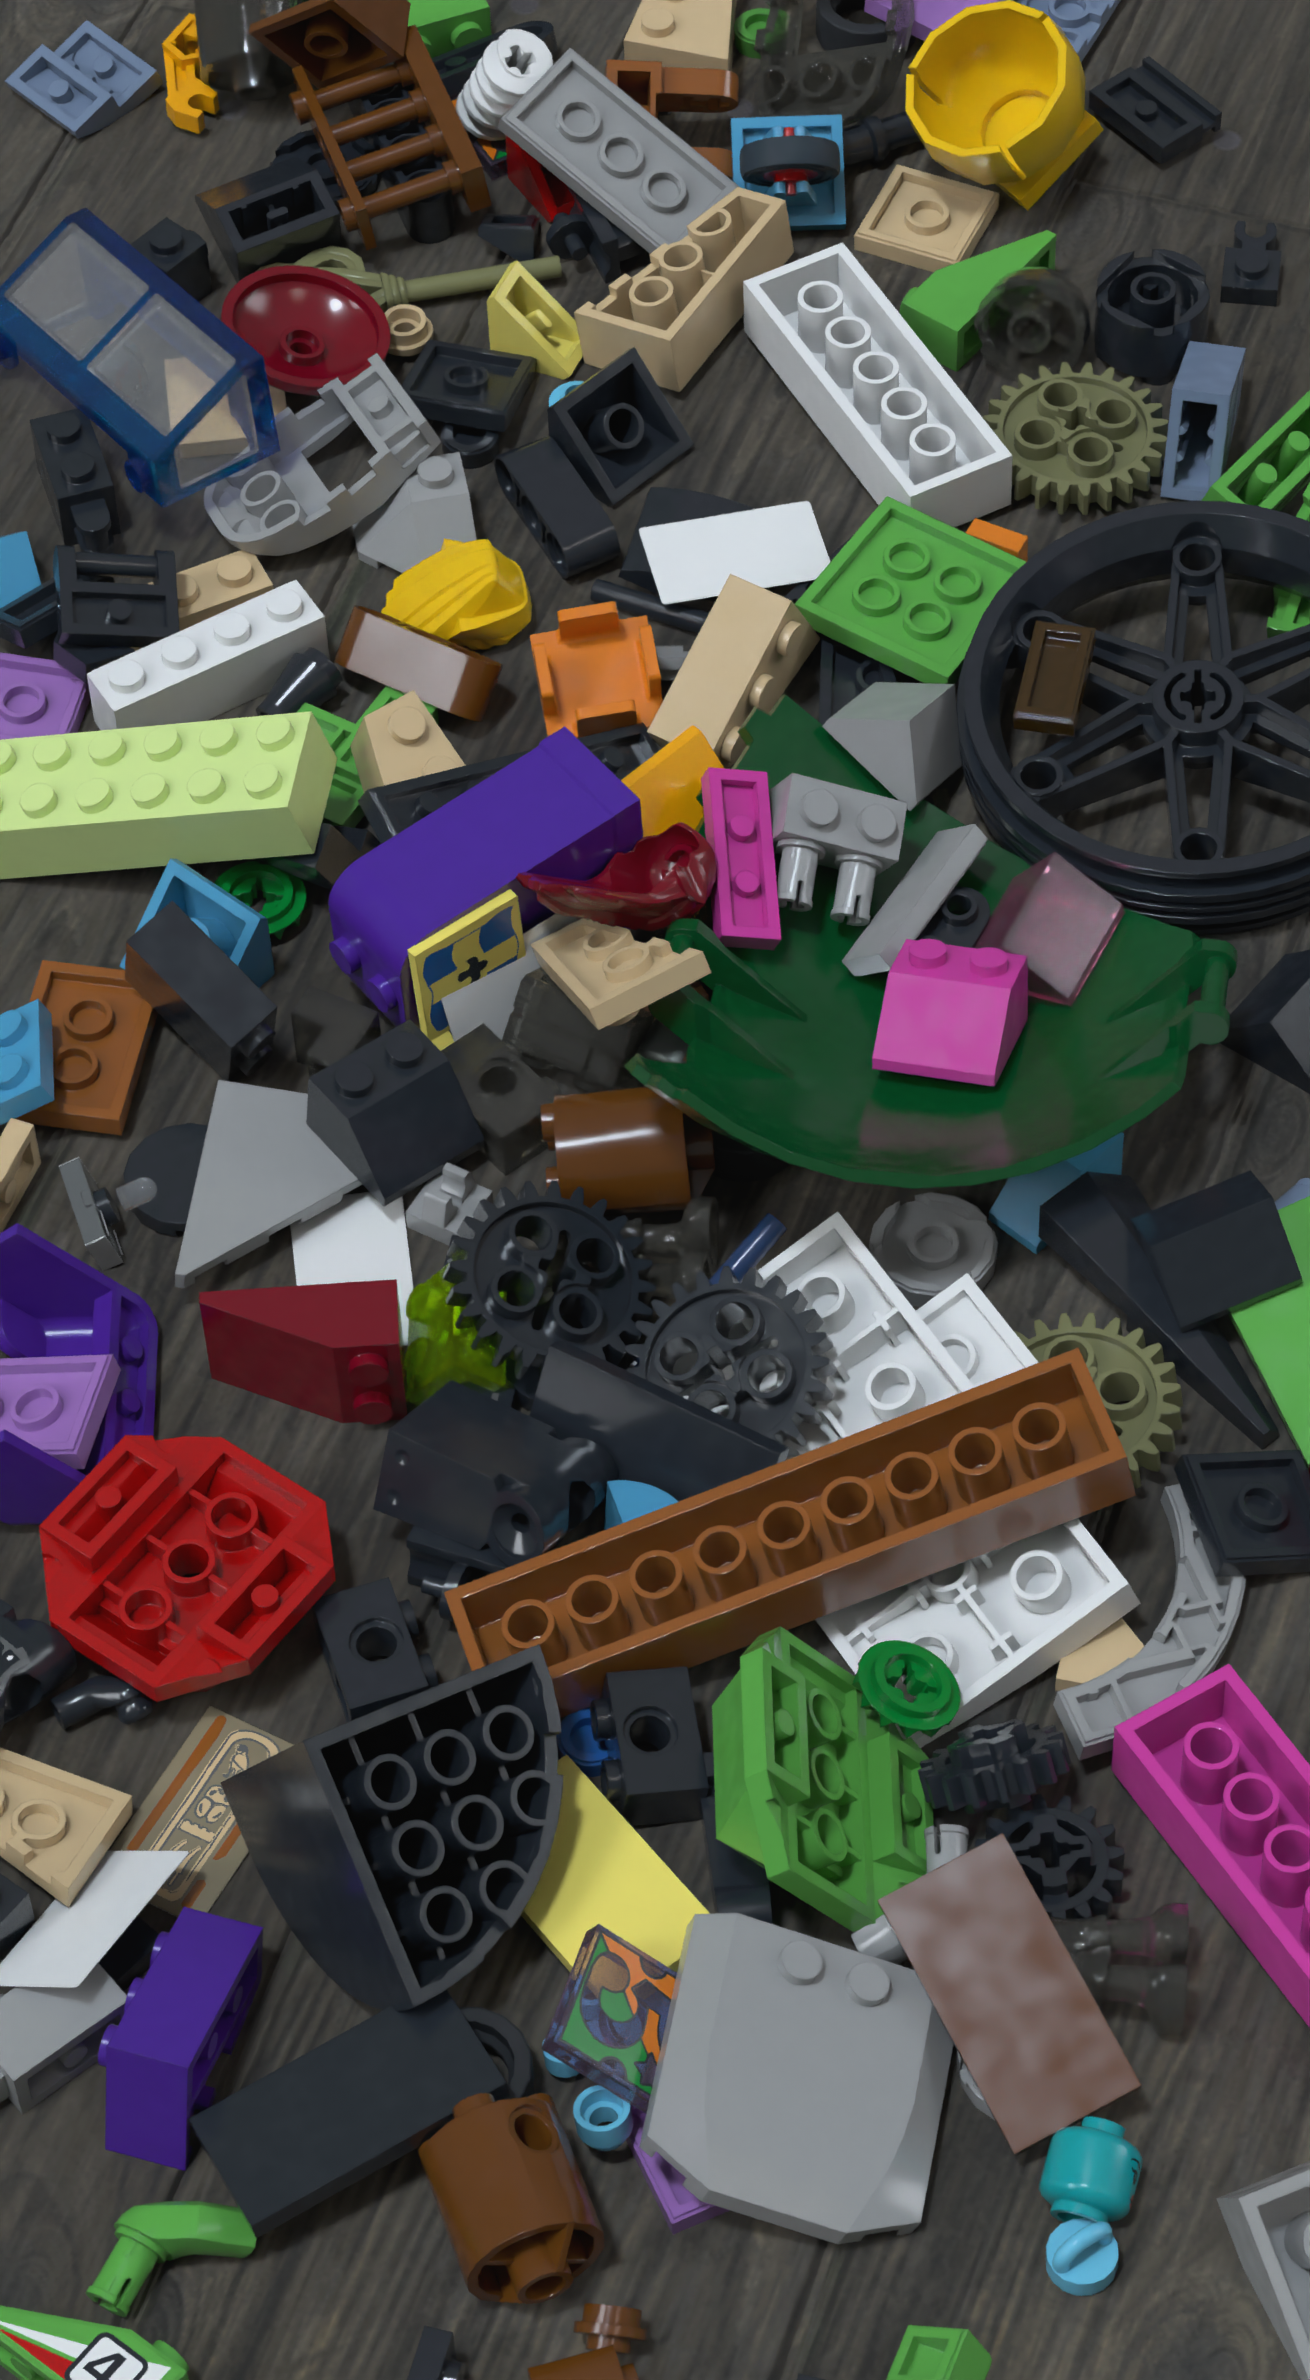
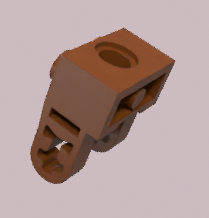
M606 60L604 76L656 119H658V112L722 113L738 107L739 77L734 72L709 68L662 67L661 61ZM692 147L733 181L731 150Z

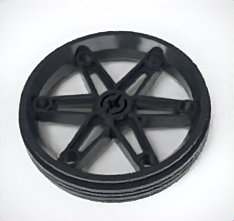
M1223 501L1168 502L1112 514L1079 527L1035 554L1008 579L996 593L982 615L965 655L959 677L957 695L959 751L965 782L977 810L1000 847L1022 858L1027 864L1057 882V877L1076 888L1087 891L1117 906L1162 923L1192 931L1196 935L1232 933L1261 928L1292 919L1310 911V835L1271 850L1226 858L1232 777L1310 803L1309 769L1246 744L1251 734H1260L1310 758V722L1294 714L1310 704V668L1259 694H1251L1245 686L1310 657V624L1232 651L1224 578L1253 582L1278 588L1310 601V522L1284 512L1260 506ZM1171 579L1164 652L1096 630V644L1091 662L1151 686L1146 694L1136 695L1089 672L1082 704L1102 716L1077 730L1074 737L1067 736L1039 754L1026 757L1017 766L1013 767L1002 737L1001 713L1005 695L1016 668H1020L1024 673L1036 621L1082 626L1061 618L1088 602L1109 593L1148 582ZM1189 605H1206L1212 661L1190 660L1184 662ZM1194 706H1201L1202 723H1194ZM1137 735H1145L1150 743L1146 747L1074 777L1070 771ZM1213 767L1207 828H1190L1184 768L1206 769ZM1164 778L1172 859L1143 855L1104 844L1071 829L1057 819V817Z

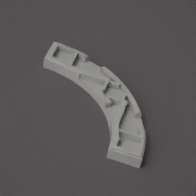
M1180 1484L1165 1487L1160 1500L1168 1518L1174 1541L1176 1573L1170 1605L1154 1631L1152 1638L1136 1656L1131 1659L1128 1657L1124 1662L1105 1674L1083 1684L1057 1691L1053 1705L1079 1760L1113 1750L1115 1726L1211 1674L1223 1656L1234 1630L1241 1608L1246 1578H1244V1575L1215 1577Z

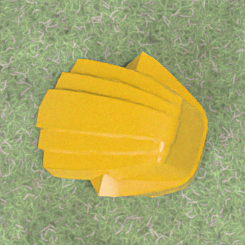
M444 538L439 552L424 559L394 579L393 589L386 593V606L381 610V613L459 646H466L471 650H483L496 645L507 644L513 636L527 626L531 621L532 604L526 580L520 566L493 547L489 540L480 539L464 543Z

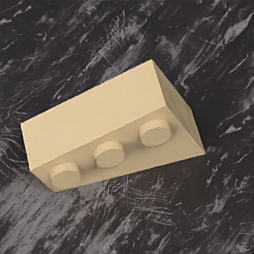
M730 574L647 733L663 748L690 726L694 725L702 731L723 767L730 769L746 747L745 742L737 731L752 709L756 706L767 713L771 711L821 638L791 600Z
M414 690L364 716L350 745L364 793L368 789L466 766Z

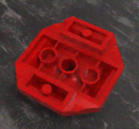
M125 1435L39 1525L51 1627L57 1629L70 1642L72 1648L156 1702L189 1692H207L220 1683L250 1675L336 1581L326 1501L222 1437L184 1436L155 1440L153 1435ZM200 1573L199 1575L194 1576V1577H182V1576H184V1575H186V1574H187V1575H191V1574Z

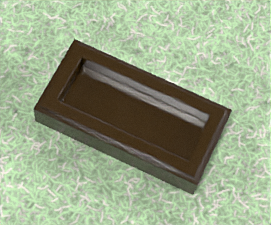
M1036 621L1013 715L1014 729L1074 737L1096 644V628Z

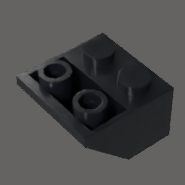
M297 156L195 195V202L237 283L246 276L256 272L260 267L277 262L294 264L314 250L329 246L341 247L340 213L317 169Z

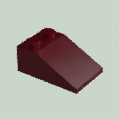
M397 1279L199 1292V1305L211 1379L340 1423L361 1422L375 1425L388 1420H401L408 1415L406 1360Z

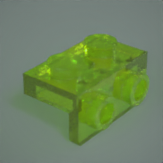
M449 1263L426 1282L417 1285L409 1294L406 1304V1316L409 1319L408 1350L404 1359V1368L407 1371L406 1401L418 1406L450 1380L460 1384L468 1380L493 1392H496L506 1383V1360L498 1367H493L491 1363L496 1349L491 1344L477 1350H473L470 1347L478 1333L476 1327L457 1329L455 1326L465 1307L446 1304L449 1292L456 1285L443 1280V1274ZM499 1292L501 1298L507 1302V1292Z

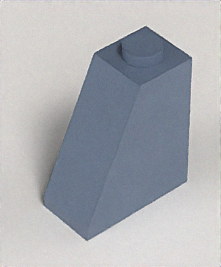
M1189 341L1172 388L1160 497L1201 501L1210 487L1225 473L1240 404L1246 348Z

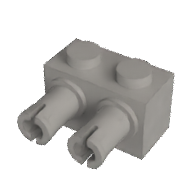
M796 773L790 774L769 790L774 853L781 855L777 879L779 907H786L787 901H789V910L802 912L812 909V895L818 864L839 870L830 918L841 923L844 921V917L848 916L847 925H868L871 917L869 914L875 877L899 861L908 803Z

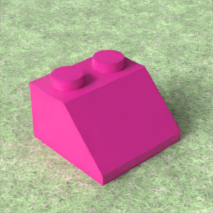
M906 939L888 973L872 1056V1069L995 1087L1028 1020V956L1006 953L994 947L976 949L947 945L936 939Z

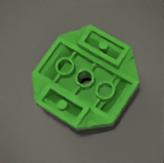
M780 1626L759 1635L740 1656V1670L712 1705L716 1839L764 1868L767 1879L847 1929L855 1932L867 1925L876 1923L875 1920L883 1914L878 1905V1899L926 1874L924 1830L934 1826L933 1807L931 1802L926 1803L918 1770L921 1769L920 1762L929 1758L911 1737L902 1739L894 1723L880 1728V1714L876 1710L860 1708L863 1693L852 1685L855 1678L854 1675Z

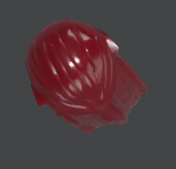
M677 822L659 835L643 837L636 842L633 850L625 854L617 852L599 875L587 881L526 872L518 873L515 878L525 889L537 893L538 902L557 914L583 917L586 920L591 919L593 922H599L600 924L612 927L620 926L633 930L655 931L669 926L671 922L677 919H689L704 906L715 883L717 861L712 847L701 834L687 824Z

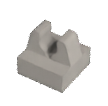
M447 1162L442 1168L441 1173L427 1181L406 1210L407 1228L449 1245L452 1235L459 1236L457 1231L466 1216L474 1218L473 1213L483 1198L494 1204L493 1191L476 1184L471 1172Z

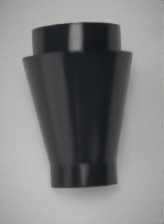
M310 647L303 654L295 653L265 700L256 708V713L258 716L296 713L305 702L315 707H320L337 696L336 687L343 681L342 675L335 664L315 648Z

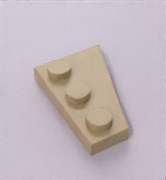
M581 918L530 944L539 966L597 1030L606 1026L622 1025L632 1020L640 1009L711 973L703 951L688 948L681 954L672 951L669 941L654 937L647 943H642L633 939L629 929L619 926L612 927L600 924L599 922H593L591 919L586 920L585 918Z

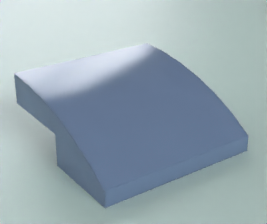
M88 20L54 52L42 44L5 80L10 89L78 139L97 132L135 109L163 84L156 69Z

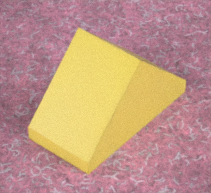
M518 260L511 263L487 299L490 350L537 358L536 372L564 380L571 376L583 357L576 321Z

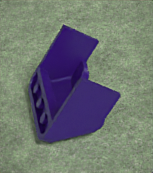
M19 1223L0 1233V1350L11 1358L113 1354L121 1371L85 1469H74L5 1429L0 1432V1521L13 1526L40 1525L125 1435L154 1436L158 1346L157 1322L151 1308L143 1298Z

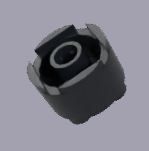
M1153 249L1152 257L1134 259L1133 251L1111 260L1102 269L1097 279L1094 324V352L1096 356L1123 373L1141 377L1147 384L1161 386L1171 382L1174 375L1179 371L1189 341L1207 343L1210 289L1206 284V275L1201 266L1183 254L1166 249Z

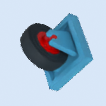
M842 114L731 118L732 179L734 183L740 188L786 200L791 231L845 229L846 208Z

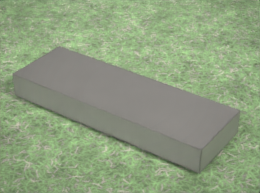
M976 824L938 831L842 960L843 964L854 976L889 971L905 940H916L986 845L985 842L988 838Z

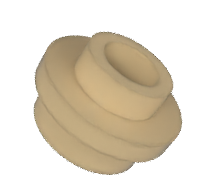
M401 304L389 308L384 313L390 328L388 353L396 356H412L420 353L428 340H433L432 323L419 307Z

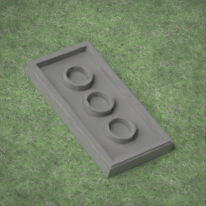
M571 48L500 119L498 125L500 131L650 254L663 243L669 245L688 235L687 225L739 187Z

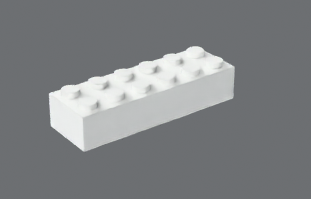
M843 242L743 281L744 331L878 505L888 496L954 528L1011 505L1012 454Z

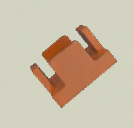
M614 601L563 609L557 612L559 627L557 630L530 635L547 737L563 727H566L576 738L644 722L647 730L649 729L663 699L652 627L648 624L647 615L619 619L617 605Z

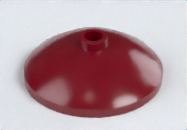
M298 265L276 266L259 270L235 284L227 294L222 306L220 332L229 354L249 374L281 391L298 395L320 396L317 390L326 383L338 377L342 384L345 385L372 366L368 358L377 353L385 362L388 354L390 328L379 304L360 286L330 271Z

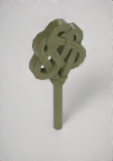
M329 246L310 252L294 264L277 262L260 267L257 271L286 265L308 266L330 271L364 289L375 299L385 313L389 308L396 305L494 289L511 263L404 281L403 277L397 276L396 278L393 274L366 272L362 258L348 248ZM558 255L519 262L537 281L562 277L561 263Z

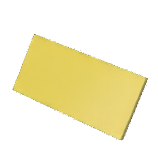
M565 1755L558 1760V1774L563 1775V1791L558 1825L550 1855L537 1887L521 1916L579 1983L583 1977L600 1929L643 1956V1966L650 1975L655 1977L661 1976L665 1971H668L676 1977L687 1925L695 1914L710 1913L571 1758ZM606 1954L602 1955L593 1966L585 1990L598 2005L599 1990L602 1985L612 1991L623 1990L627 1985L628 1972L624 1963L618 1957ZM648 1982L633 1988L639 2003L657 1991Z

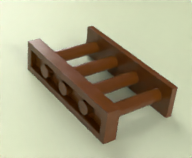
M416 25L407 27L403 58L318 90H313L302 65L292 68L298 91L290 93L289 97L300 125L310 123L342 194L343 199L338 200L337 205L348 233L358 230L366 250L377 247L370 223L371 218L450 190L452 195L462 192L471 213L492 206L481 162ZM401 84L402 88L411 85L413 87V90L408 92L409 98L329 126L323 113L325 110ZM417 119L419 124L428 121L430 126L425 127L426 133L349 161H345L339 146ZM432 154L436 159L445 156L447 160L441 163L442 169L363 198L355 184L357 181Z

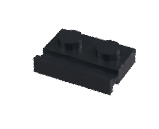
M1150 56L1142 59V66L1134 70L1132 67H1129L1089 90L1088 107L1160 164L1200 142L1203 138V133L1211 129L1213 132L1221 129L1222 112Z

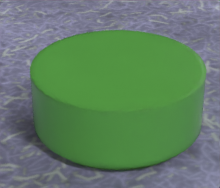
M766 8L752 9L741 14L734 23L735 47L741 54L754 59L771 58L780 54L787 46V21L780 13Z

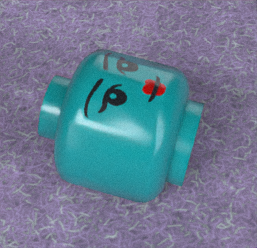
M1087 2116L1083 2118L1081 2126L1063 2127L1053 2135L1039 2181V2191L1044 2200L1052 2205L1050 2214L1063 2223L1072 2219H1090L1094 2222L1103 2221L1108 2223L1119 2221L1128 2214L1131 2209L1143 2159L1138 2149L1123 2139L1125 2134L1124 2127L1104 2118Z

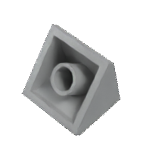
M875 682L831 716L822 726L896 799L907 802V809L909 811L929 796L962 766L959 751L954 684Z

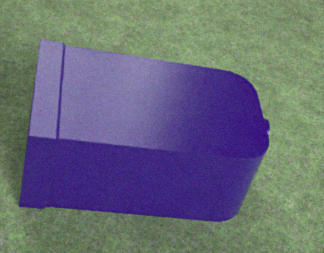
M566 727L561 728L540 741L539 746L358 858L342 872L331 890L328 902L334 941L329 943V949L334 961L395 1027L410 1019L420 1029L407 949L417 945L509 889L518 896L523 933L556 914L538 902L537 893L525 889L515 877L518 873L522 872L587 881L596 877L605 869L614 854L617 852L625 854L633 850L636 842L643 838L640 799Z

